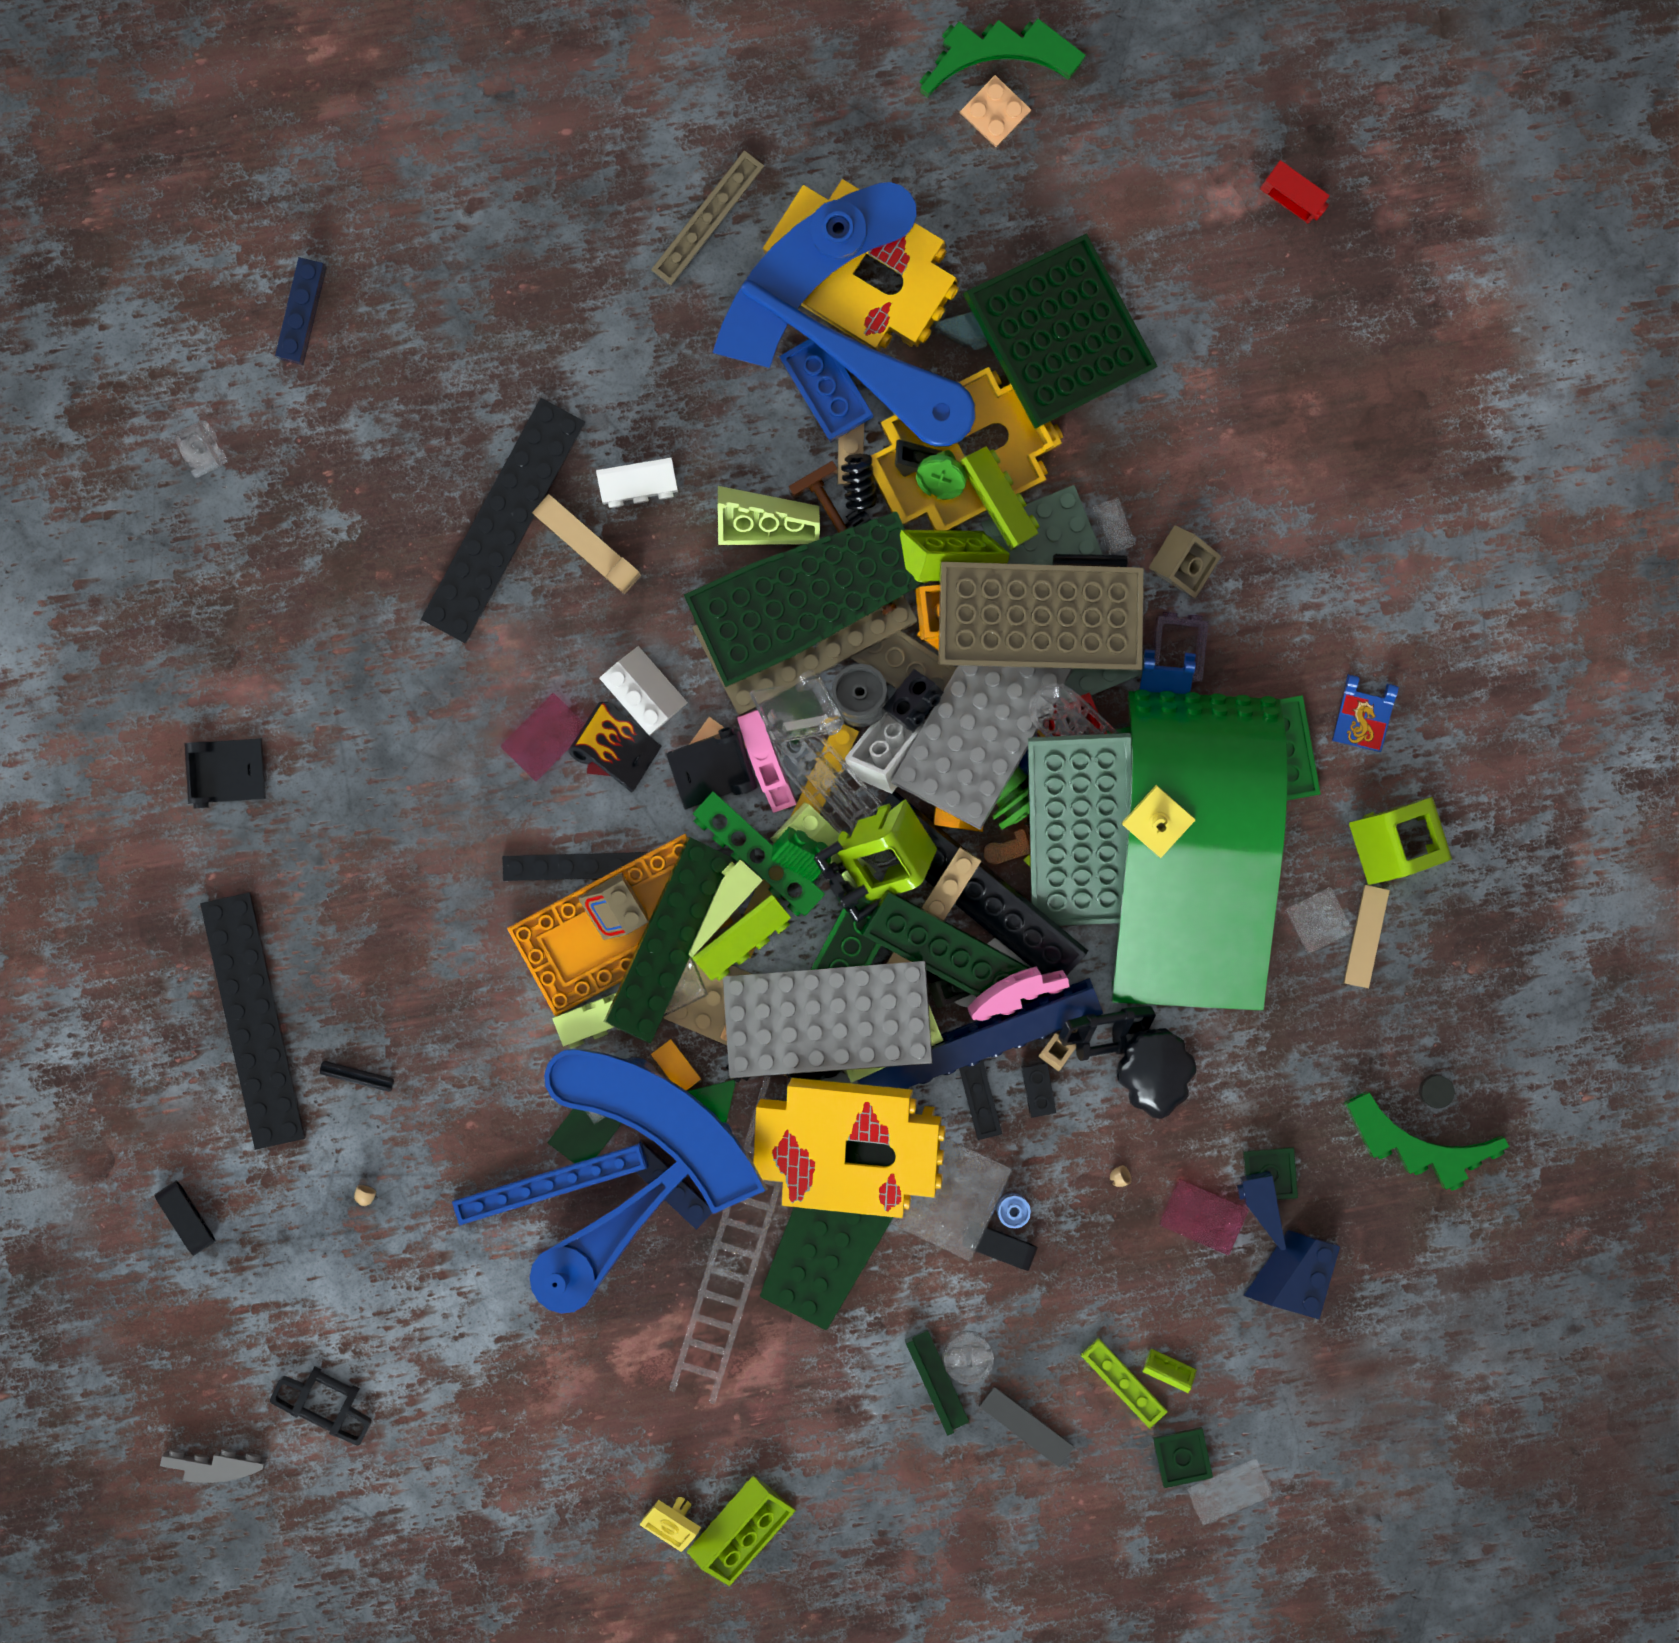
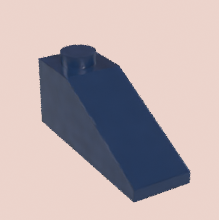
M1268 1171L1240 1177L1241 1184L1237 1185L1239 1199H1244L1247 1207L1280 1250H1286L1272 1174Z

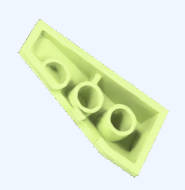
M804 802L770 840L773 843L776 842L788 827L796 831L801 830L809 838L816 842H823L827 846L836 842L840 834L811 805ZM837 853L831 856V863L834 861L836 864L842 862ZM863 857L857 858L862 867L867 865L872 875L876 873V870ZM848 871L843 872L844 880L857 889L858 886Z
M741 860L736 865L731 862L722 871L725 877L717 888L689 951L691 957L700 950L763 881Z

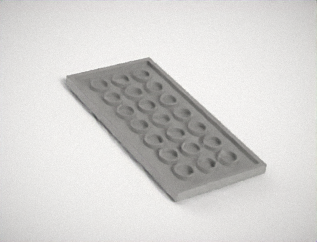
M958 666L945 687L940 702L931 711L892 778V784L981 830L1028 749V738L1035 737L1073 669Z
M925 961L723 977L729 1078L933 1064Z

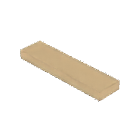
M1368 885L1363 887L1343 981L1345 984L1369 989L1390 890Z

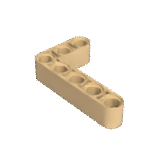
M548 494L532 512L622 593L626 594L641 577L640 572L623 557L621 558L551 495Z

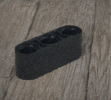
M177 1180L154 1194L159 1206L193 1256L216 1242L211 1230Z
M973 1221L969 1222L961 1243L962 1246L1026 1271L1030 1270L1038 1249L1033 1244Z

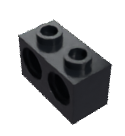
M913 669L884 705L883 709L892 719L913 733L924 722L929 712L940 702L944 692L933 681Z
M1040 1062L1021 1066L1030 1117L1055 1114L1056 1108L1048 1064Z

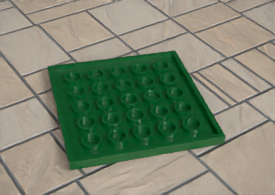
M1087 233L963 293L1035 429L1158 367Z

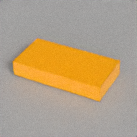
M672 1039L651 1053L667 1077L687 1091L701 1080V1077Z

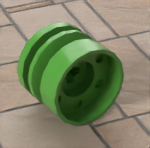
M1019 765L996 803L999 808L992 815L993 819L998 818L1003 813L1006 816L998 824L1001 829L1018 823L1029 814V786L1025 789H1022L1020 786L1027 778V775Z

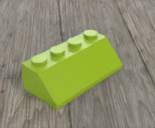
M987 446L961 459L960 464L965 468L968 480L1012 551L1037 536L1039 533L1036 529L1040 528L1035 517L1033 515L1028 516L1024 510V507L1027 505L1021 494H1015L1011 488V485L1014 483L1007 471L1002 473L998 463L1001 461L994 449L989 451Z
M901 530L900 532L906 570L914 576L916 581L921 583H928L929 581L940 582L941 562L1007 564L1010 554L993 538L986 535L984 531Z
M771 894L694 955L692 959L711 981L715 978L720 981L730 973L728 968L736 962L740 965L750 957L748 952L756 946L759 950L770 941L768 936L775 930L778 934L790 925L788 920L791 916L775 896Z
M752 1476L686 1552L703 1571L730 1586L796 1510L766 1483Z

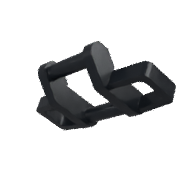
M1152 1006L1122 1008L1119 1012L1102 1015L1088 1014L1066 1021L1058 1038L1063 1046L1076 1044V1055L1080 1061L1088 1060L1092 1056L1114 1052L1116 1054H1123V1047L1127 1042L1126 1035L1133 1034L1136 1031L1148 1030L1156 1014ZM1143 1017L1141 1021L1133 1022L1135 1018ZM1114 1023L1112 1028L1113 1043L1090 1047L1089 1042L1097 1025Z
M314 1366L305 1384L287 1376L280 1378L270 1398L271 1404L290 1413L295 1418L299 1416L330 1431L329 1434L357 1446L361 1444L372 1420L351 1407L360 1388L354 1385L351 1387L322 1373V1369ZM316 1381L347 1396L335 1422L303 1407ZM282 1385H287L301 1391L295 1406L278 1397ZM347 1414L363 1423L364 1428L360 1436H354L340 1429Z

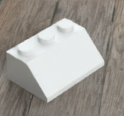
M672 457L596 470L602 503L604 505L608 504L609 508L623 506V501L633 500L634 504L648 502V497L658 496L659 499L674 497L673 493L678 492Z
M639 646L624 656L599 678L649 736L688 704Z

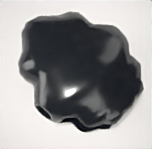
M1159 1028L1136 1031L1133 1037L1124 1044V1057L1119 1061L1116 1069L1117 1080L1119 1084L1129 1090V1102L1133 1107L1144 1110L1152 1118L1162 1119L1169 1116L1179 1104L1188 1098L1189 1090L1187 1084L1196 1074V1062L1194 1057L1185 1051L1184 1040L1174 1035L1168 1029Z

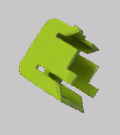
M1433 797L1413 801L1410 804L1394 807L1376 814L1371 812L1365 814L1362 819L1349 822L1369 885L1412 875L1452 860ZM1416 817L1417 821L1426 819V827L1429 829V836L1433 843L1425 845L1427 854L1407 860L1396 826L1399 823Z
M906 799L890 812V803L878 807L876 815L858 820L851 837L845 831H841L837 839L843 847V850L839 851L837 855L857 886L860 887L864 884L869 892L865 895L867 901L881 899L887 890L898 894L918 887L924 881L937 851L935 844ZM891 849L901 864L888 867L882 882L874 878L867 865L862 867L857 859Z

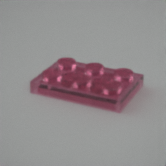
M552 693L500 747L537 782L569 750L585 723L560 698Z
M1179 1179L1159 1225L1229 1256L1249 1209Z

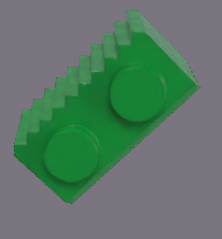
M788 827L779 839L774 842L771 859L776 861L777 864L780 863L781 866L789 868L790 871L793 870L794 873L801 875L803 878L805 877L807 880L814 882L822 873L814 861V855L828 846L823 842L814 841L801 830L796 831ZM830 857V858H828V859H826V860H827L828 863L831 864V857Z

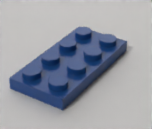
M808 339L779 356L830 443L874 417L845 367L812 340Z

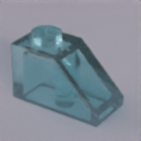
M973 312L938 321L933 325L936 332L965 348L972 346V349L976 350L987 346L986 342L988 340Z

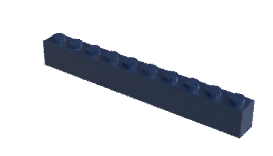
M1088 978L1069 985L1068 988H1064L1059 993H1048L1022 1003V1008L1017 1009L1012 1014L1003 1015L1000 1013L992 1015L990 1019L977 1020L941 1034L943 1041L932 1046L933 1064L885 1067L857 1081L861 1085L909 1089V1087L919 1083L926 1084L940 1075L952 1074L961 1067L976 1065L985 1058L997 1057L1006 1050L1021 1048L1027 1042L1035 1039H1045L1051 1033L1062 1030L1065 1022L1088 1014L1101 1015L1103 1011L1092 982Z

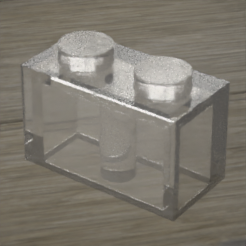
M1119 498L1092 508L1109 555L1127 550L1136 545Z

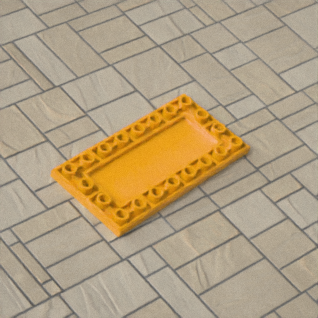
M686 833L507 927L555 1017L622 982L648 925L647 923L627 935L603 940L578 897L622 872L647 912L648 921H650L686 842ZM731 916L723 923V925L718 930L733 923Z

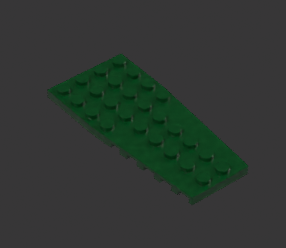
M892 512V514L870 520L859 526L845 529V531L823 537L812 543L804 544L787 552L754 562L684 594L725 687L731 686L800 654L924 584L916 581L914 576L906 570L900 532L905 530L897 512Z
M846 1140L845 1163L889 1166L896 1159L894 1150L888 1145ZM794 1207L760 1297L824 1330L829 1329L833 1319L840 1311L846 1297L854 1287L856 1280L867 1265L869 1258L875 1248H877L894 1217Z

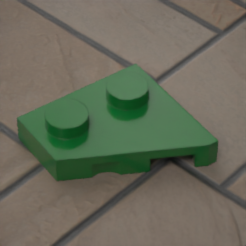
M734 1080L687 1091L712 1111L722 1123L727 1122L735 1087Z

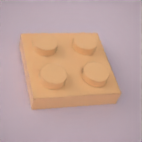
M994 75L960 111V114L988 141L997 147L1031 112V109Z

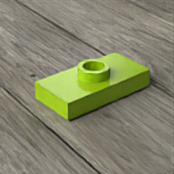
M1154 1349L1149 1351L1143 1368L1144 1373L1186 1393H1189L1197 1369Z

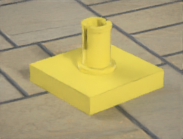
M1155 785L1125 818L1122 825L1161 858L1192 825L1195 818L1160 787Z
M678 1497L671 1508L658 1500L644 1516L640 1526L682 1552L701 1529L700 1526L685 1517L691 1508V1503L687 1500L682 1506L685 1499Z

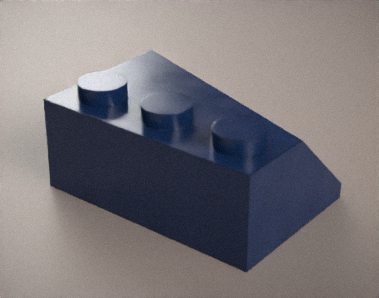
M1287 1230L1284 1234L1286 1250H1280L1278 1246L1275 1247L1264 1267L1260 1269L1255 1280L1243 1296L1270 1306L1320 1319L1340 1246L1334 1242Z

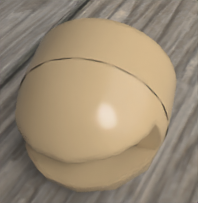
M1122 1165L1111 1171L1110 1180H1114V1186L1124 1187L1131 1183V1175L1127 1167Z
M358 1185L354 1199L359 1205L367 1206L374 1200L376 1191L369 1186Z

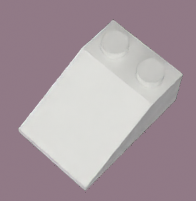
M886 712L881 720L866 730L845 757L851 776L892 794L898 786L892 784L891 780L926 720L924 719V722L912 733L892 719Z

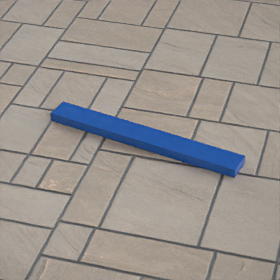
M639 1143L452 1201L460 1226L647 1169L649 1166L642 1144Z

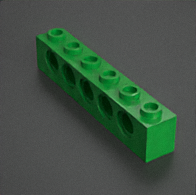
M712 792L694 811L693 815L696 817L694 822L703 831L709 828L715 834L712 839L722 848L727 845L734 851L731 856L737 862L739 860L744 863L746 862L754 873L762 880L764 879L771 885L768 890L778 899L783 896L789 902L787 908L797 917L800 914L806 916L825 895L810 880L771 859L773 846L715 792ZM718 814H722L727 818V825L723 829H717L713 825V818ZM737 831L743 832L746 836V842L742 846H735L732 843V835ZM759 848L764 851L765 858L761 863L752 862L750 859L752 850ZM775 865L780 866L784 872L783 877L777 881L772 880L769 876V869ZM791 883L801 885L802 894L799 897L794 898L788 894L787 888Z

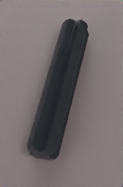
M1055 554L1053 555V565L1127 567L1128 558L1125 555Z
M323 1061L320 1067L321 1075L390 1092L394 1085L393 1078L328 1061Z

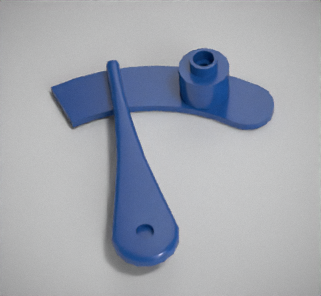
M892 182L878 183L849 193L837 200L824 203L813 214L794 226L771 247L753 268L736 294L721 325L713 350L714 354L770 368L777 346L789 324L851 372L919 439L932 446H951L960 442L971 431L975 421V403L970 392L960 383L874 350L821 324L798 310L814 289L833 272L852 259L872 249L895 242L909 233L917 217L916 203L911 193L901 185Z
M578 1048L566 1049L556 1054L547 1064L544 1075L545 1086L551 1098L562 1106L603 1115L639 1131L658 1144L677 1162L616 1209L541 1253L532 1264L529 1277L531 1290L538 1302L550 1311L561 1314L570 1313L585 1306L641 1227L688 1175L702 1193L713 1214L766 1191L767 1187L758 1170L736 1137L731 1133L730 1125L725 1122L722 1123L712 1111L693 1095L660 1075L655 1067L644 1059L636 1057L622 1059L606 1053Z

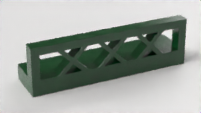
M927 1329L905 1339V1343L945 1432L949 1436L954 1433V1429L969 1423V1419Z

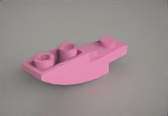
M761 708L738 716V723L751 763L772 812L775 813L797 805L796 798L780 761L778 749Z
M1037 967L1022 970L986 989L968 1006V1012L973 1020L977 1019L979 1021L990 1019L992 1015L1000 1013L1003 1015L1012 1014L1017 1009L1022 1008V998L1026 1000L1035 999L1039 994L1047 992L1056 994L1063 991L1064 988H1068V977L1063 970L1041 975Z

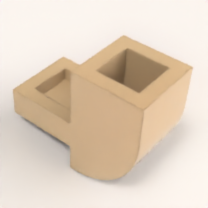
M1061 1030L1054 1033L1038 1056L1057 1071L1063 1067L1076 1049V1044L1067 1046L1061 1044L1058 1038Z

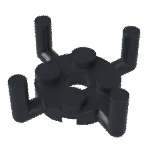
M836 841L816 853L814 861L825 879H829L830 888L838 899L840 906L846 909L855 922H859L871 915L879 902L874 900L860 910L857 908L856 905L859 904L858 899L869 892L864 884L853 890L849 882L845 881L842 873L847 871L842 862L836 864L835 861L831 864L827 862L826 859L843 850L840 842Z

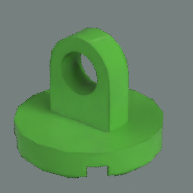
M946 450L923 459L918 466L916 480L924 493L929 496L933 494L937 496V499L946 500L953 499L963 492L967 482V474L965 468L955 459L954 454L950 450Z

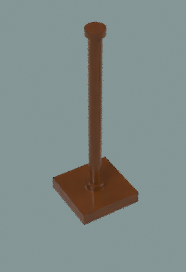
M832 460L791 484L789 492L794 500L809 491L811 493L815 492L839 533L845 531L847 527L823 488L825 486L824 482L838 475V469ZM890 602L883 606L882 613L886 615L897 608L895 603L892 604Z

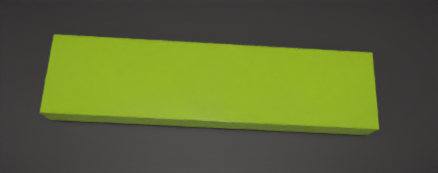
M1099 1337L1080 1354L1149 1429L1168 1412Z

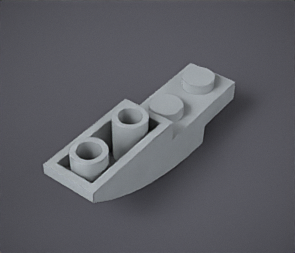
M221 1449V1452L217 1451L213 1456V1461L209 1460L210 1457L207 1455L195 1454L194 1457L185 1456L183 1451L170 1450L169 1453L165 1452L162 1455L160 1466L184 1470L183 1481L214 1483L252 1475L262 1470L266 1466L267 1460H263L261 1455L247 1453L246 1456L236 1455V1451L231 1449Z

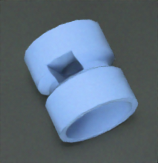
M1013 1192L1007 1193L997 1202V1215L1005 1226L1014 1229L1020 1228L1030 1219V1205L1022 1195Z

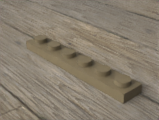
M744 150L651 271L672 286L764 169V165Z

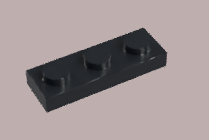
M983 1060L976 1065L959 1068L977 1140L1001 1135L1002 1131Z

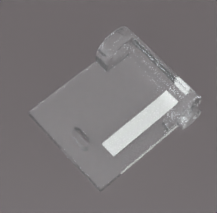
M811 670L800 675L795 681V686L784 685L750 692V696L774 743L824 734L834 735L841 730L844 724L817 670Z

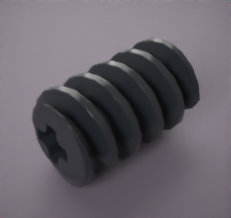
M861 453L848 455L844 459L848 463L841 466L843 472H848L842 475V479L847 481L843 488L849 491L844 495L845 499L850 500L846 503V508L851 510L872 508L876 505L877 495L874 493L876 486L874 485L875 478L873 476V466L871 465L872 457Z

